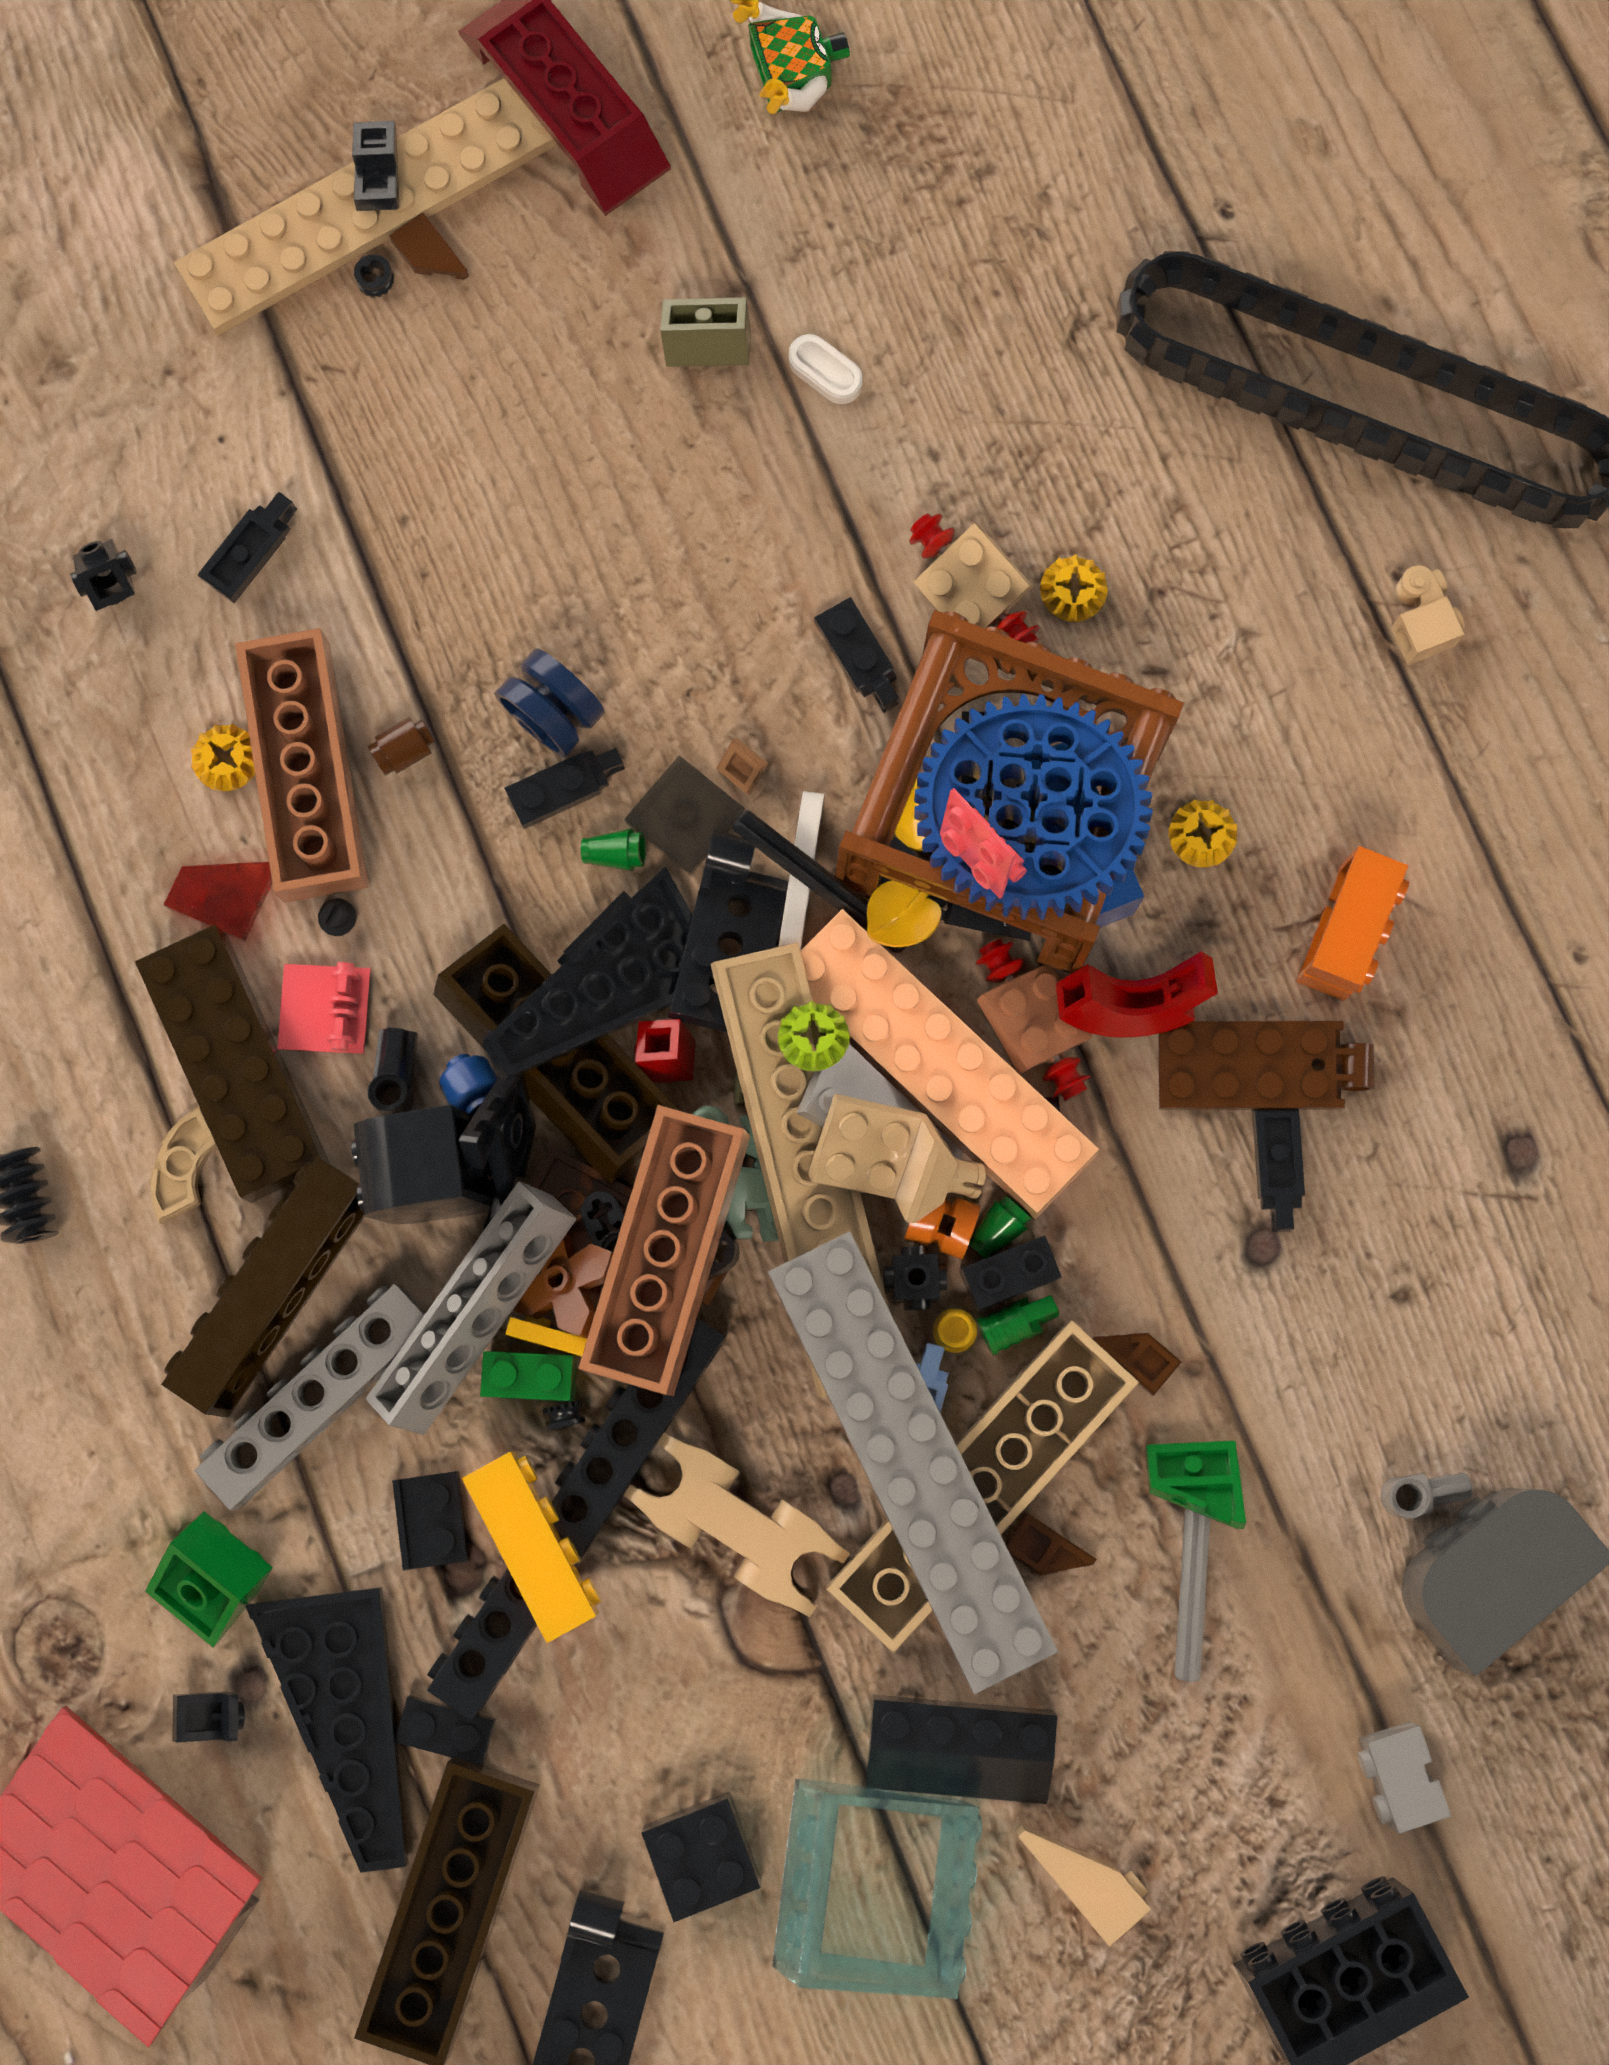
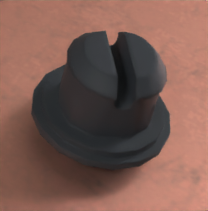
M340 898L325 902L318 913V923L321 929L332 936H343L350 932L355 926L357 919L353 905L347 900Z

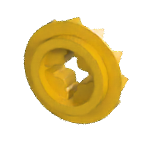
M1077 554L1063 559L1059 557L1051 566L1046 568L1040 583V595L1045 607L1055 617L1069 622L1084 621L1093 617L1103 607L1108 593L1105 572L1095 565L1093 559L1086 560L1080 558ZM1073 573L1076 574L1079 585L1086 586L1087 588L1080 590L1075 603H1072L1070 589L1063 588L1062 586L1069 584Z
M214 724L212 729L205 733H199L198 741L191 748V767L197 778L205 786L217 791H233L243 787L254 777L255 768L248 731L234 724L222 726ZM216 746L224 751L229 750L231 747L234 748L230 755L237 767L234 768L232 765H227L224 762H221L218 766L215 765L218 757L213 748Z
M1195 799L1180 807L1173 816L1168 831L1169 842L1174 853L1185 863L1201 868L1212 867L1226 860L1232 853L1237 843V823L1231 817L1229 809L1221 807L1214 800L1198 801ZM1199 817L1201 822H1204L1206 828H1219L1209 838V849H1207V845L1201 837H1187L1197 830Z

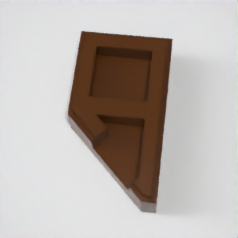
M1149 1333L1096 1336L1092 1338L1139 1382L1138 1385L1151 1396L1157 1393L1182 1363Z
M1027 1512L1005 1544L1011 1557L1040 1576L1094 1565L1097 1560Z

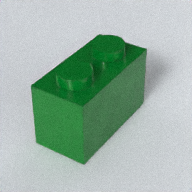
M483 1351L480 1397L573 1402L575 1401L578 1358L569 1355Z

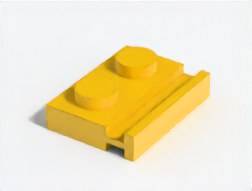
M526 1315L524 1321L510 1317L505 1335L578 1357H582L587 1338L551 1329L550 1324L552 1320L542 1317L535 1319Z

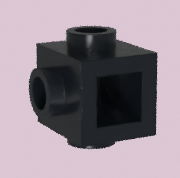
M112 539L103 543L101 541L90 542L80 548L78 554L73 555L75 571L70 573L71 579L80 596H88L95 611L118 604L126 598L135 595L131 576L137 574L136 568L126 550L119 552Z
M926 1246L902 1247L901 1255L892 1257V1266H884L885 1293H893V1303H903L905 1311L929 1310L930 1302H937L940 1299V1291H947L946 1264H938V1254H928ZM912 1269H920L925 1275L924 1283L921 1285L911 1284L908 1280V1273Z

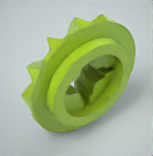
M812 1000L808 1004L799 1007L794 1005L791 1012L781 1020L778 1032L780 1050L786 1060L799 1069L806 1071L828 1069L843 1058L849 1046L850 1033L845 1017L834 1010L831 1004H817ZM811 1021H815V1025H818L819 1032L827 1034L826 1036L819 1037V1044H816L817 1051H812V1045L807 1037H801V1034L808 1033Z

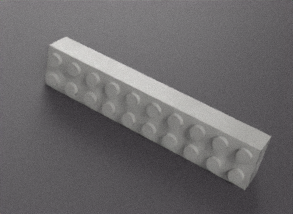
M849 1231L768 1271V1276L972 1692L977 1694L1058 1653L851 1232Z

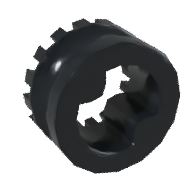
M367 255L362 257L354 267V276L358 287L366 296L381 297L382 294L386 295L389 289L391 290L392 284H394V276L389 262L384 257ZM374 268L384 271L383 277H376L374 282H367L363 279L365 274H372Z
M582 1400L566 1403V1408L564 1404H560L561 1409H559L558 1405L542 1409L543 1414L547 1415L550 1419L549 1424L546 1425L547 1431L585 1423V1417L579 1414V1408L583 1406Z

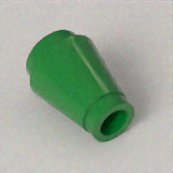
M630 828L592 836L591 838H582L580 846L581 860L583 864L634 871L635 867H643L645 865V836L642 832H634Z
M1005 1194L1000 1201L994 1200L973 1237L970 1239L969 1245L983 1258H989L1028 1229L1025 1225L1032 1217L1010 1196Z

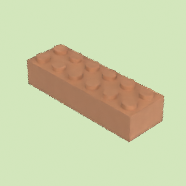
M321 628L235 643L274 893L284 903L369 888L329 641Z
M657 1106L578 1369L674 1397L751 1137L745 1129L668 1107Z

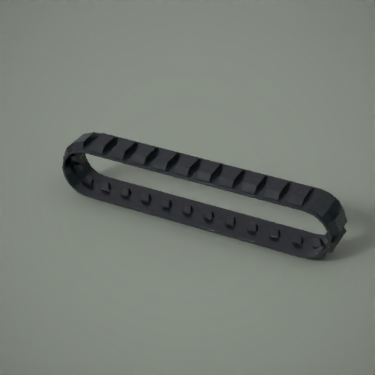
M1164 251L1163 254L1153 260L1145 258L1127 277L1124 291L1120 293L1116 308V332L1125 338L1126 345L1124 350L1141 366H1148L1152 370L1159 372L1158 375L1181 384L1185 382L1196 386L1198 391L1221 399L1223 397L1236 402V406L1259 415L1260 413L1267 414L1276 418L1275 421L1297 430L1299 428L1315 433L1317 438L1335 445L1343 444L1353 448L1354 452L1376 461L1381 459L1393 464L1394 468L1414 476L1419 474L1433 480L1432 483L1454 492L1457 490L1472 495V499L1492 507L1500 506L1511 511V514L1533 523L1538 521L1549 524L1552 528H1579L1586 518L1597 521L1609 509V418L1604 413L1601 414L1596 410L1588 408L1586 404L1565 396L1560 397L1547 392V389L1524 380L1519 381L1489 366L1478 365L1448 350L1437 349L1427 345L1425 341L1407 334L1401 335L1387 329L1388 327L1366 318L1355 317L1343 309L1327 303L1322 304L1309 299L1307 295L1286 287L1285 289L1269 283L1266 279L1248 272H1240L1230 268V265L1210 257L1204 258L1191 254L1189 251ZM1171 287L1186 290L1567 439L1587 450L1598 464L1602 486L1596 483L1587 491L1586 494L1588 496L1580 497L1561 493L1182 344L1148 327L1144 321L1145 306L1136 302L1143 296L1149 298L1157 289Z

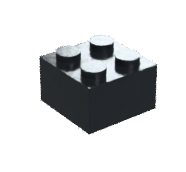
M730 1792L723 1793L644 1825L641 1834L673 1923L761 1888L762 1879Z

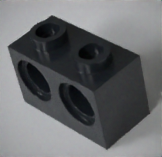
M1046 1236L1039 1237L963 1267L959 1271L975 1312L1057 1281L1062 1277Z

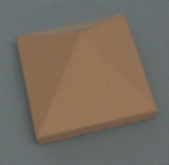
M735 737L716 769L746 794L750 795L769 763Z

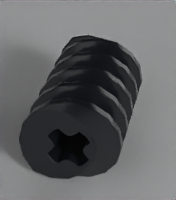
M39 1147L17 1149L0 1155V1209H6L0 1213V1225L10 1226L0 1234L1 1241L5 1243H32L54 1237L59 1233V1231L45 1230L44 1227L55 1220L56 1217L55 1214L41 1213V1208L51 1203L52 1199L51 1197L37 1196V1191L48 1185L47 1180L33 1178L35 1173L45 1168L44 1164L32 1163L29 1160L30 1157L41 1151Z

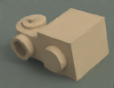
M1412 566L1406 570L1396 585V596L1399 601L1407 605L1415 604V609L1400 614L1391 627L1407 665L1454 648L1464 636L1463 630L1465 626L1463 617L1458 608L1451 606L1448 597H1444L1443 594L1447 592V584L1439 569L1431 571L1424 566Z

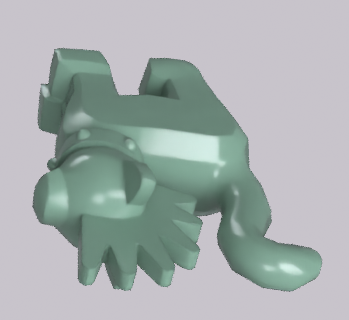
M703 1106L693 1112V1115L729 1125L728 1117L718 1107ZM742 1115L739 1117V1121L751 1136L745 1156L753 1159L754 1162L752 1163L753 1168L741 1167L723 1232L727 1233L726 1229H728L734 1239H752L753 1228L746 1223L745 1213L746 1211H756L762 1241L778 1242V1234L749 1118L746 1115Z

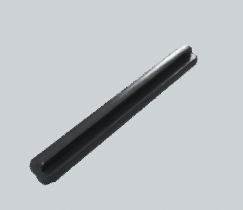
M745 810L737 816L732 825L733 831L838 911L843 909L867 931L868 901L751 811ZM885 946L893 953H901L906 948V946Z

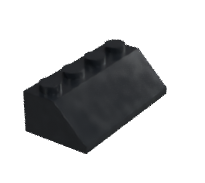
M873 1694L866 1788L1047 1804L1055 1759L1057 1715L1053 1710Z

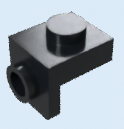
M228 1691L173 1694V1742L209 1740L231 1742L238 1740V1730L243 1729L245 1722L243 1702H238V1694Z

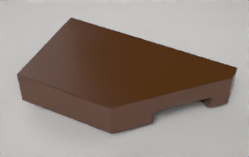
M421 213L389 235L392 244L415 273L452 275L456 279L462 280L469 277L465 266L424 213Z

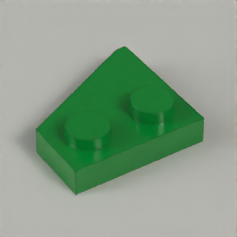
M1236 1441L1146 1445L1144 1452L1150 1494L1235 1529L1245 1528L1246 1516Z

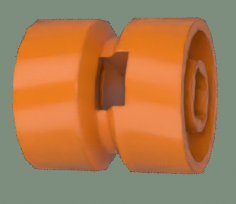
M946 1197L944 1203L915 1224L909 1223L904 1240L926 1247L935 1243L938 1245L939 1252L963 1260L981 1205L961 1198L949 1202ZM943 1214L955 1218L950 1234L938 1231Z

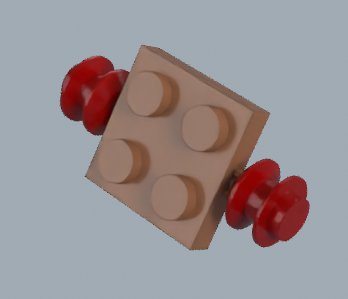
M1001 938L979 950L982 957L975 963L976 965H987L990 970L985 979L986 982H1002V985L983 993L976 1000L1018 1074L1021 1075L1047 1062L1050 1067L1046 1069L1042 1080L1043 1082L1053 1081L1056 1085L1057 1090L1052 1098L1062 1096L1065 1102L1071 1100L1088 1089L1084 1082L1090 1079L1091 1076L1078 1073L1076 1067L1081 1061L1080 1058H1064V1053L1086 1043L1093 1036L1091 1033L1079 1030L1059 1019L1055 984L1060 979L1054 968L1042 965L1019 976L1016 973L1019 972L1024 960L1023 958L1013 959L1009 951L1014 942L1011 941L1004 944Z

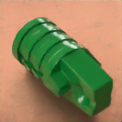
M1052 1295L1029 1303L1027 1297L1011 1303V1306L1007 1308L1004 1307L1000 1311L993 1312L985 1318H978L976 1321L989 1351L994 1356L999 1354V1351L1006 1350L1014 1344L1017 1345L1025 1339L1029 1340L1042 1334L1041 1325L1059 1317V1309Z

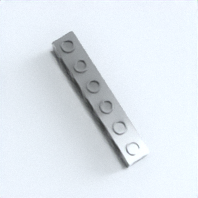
M520 1181L513 1188L366 1397L369 1404L389 1426L424 1435L576 1221L577 1218L553 1195Z
M394 1284L389 1288L387 1285H383L376 1290L366 1301L369 1308L357 1319L352 1315L344 1320L334 1330L333 1334L337 1338L324 1350L321 1346L312 1350L300 1362V1365L304 1368L291 1381L288 1377L280 1380L269 1390L267 1396L270 1400L259 1411H256L254 1408L248 1410L234 1423L233 1427L237 1431L225 1442L218 1439L200 1455L203 1463L194 1471L229 1510L241 1509L380 1379L426 1314L402 1286ZM385 1319L391 1328L390 1336L384 1343L376 1344L371 1339L370 1329L376 1321ZM346 1350H352L358 1360L356 1369L349 1375H343L337 1366L339 1356ZM313 1381L320 1382L324 1388V1397L316 1406L309 1405L304 1396L307 1385ZM279 1412L286 1413L291 1421L290 1430L283 1437L276 1436L271 1427L272 1419ZM246 1443L252 1444L257 1451V1460L248 1469L243 1467L238 1459L239 1450Z

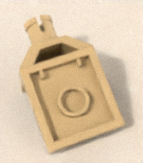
M835 1093L808 1175L813 1182L895 1199L905 1221L915 1224L942 1205L947 1193L953 1192L966 1195L969 1198H978L982 1190L974 1187V1184L984 1186L986 1170L984 1164L957 1160L927 1114Z

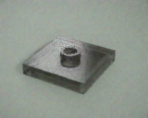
M679 755L625 817L624 821L636 832H642L650 844L691 876L707 857L713 831L717 830L727 833L732 828L737 816L745 811V808Z

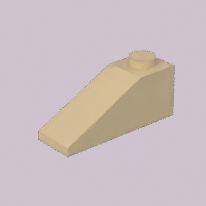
M1021 1824L1015 1829L1019 1839L1109 1947L1151 1910L1143 1899L1149 1891L1131 1870L1124 1876L1115 1865Z

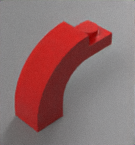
M1202 951L1165 973L1142 980L1117 979L1087 964L1055 984L1060 1020L1087 1033L1118 1038L1155 1035L1184 1026L1195 1020L1194 1007L1218 994L1213 958Z

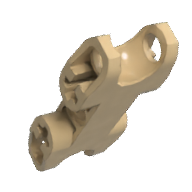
M664 1432L657 1443L673 1455L681 1465L683 1476L679 1488L671 1495L660 1497L630 1484L624 1496L634 1503L657 1528L691 1549L704 1530L745 1557L734 1574L738 1581L767 1600L788 1606L811 1617L817 1605L801 1593L793 1584L791 1576L793 1563L802 1554L814 1551L844 1564L850 1552L833 1540L816 1520L783 1499L771 1517L760 1512L729 1491L740 1471L710 1451L685 1443Z

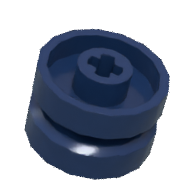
M536 648L520 664L526 681L516 677H508L494 694L503 708L526 732L555 754L566 757L579 743L578 733L573 724L580 728L591 729L605 714V710L596 696L570 670L548 653Z

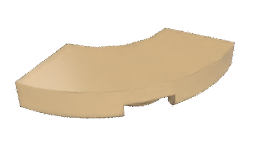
M199 1106L182 1117L171 1128L161 1143L163 1145L157 1156L154 1170L151 1172L150 1181L151 1200L158 1223L164 1224L202 1204L198 1191L200 1170L208 1157L218 1147Z

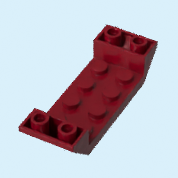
M501 0L458 31L460 37L483 65L491 61L578 169L581 187L605 216L671 170V165L644 114L551 0Z

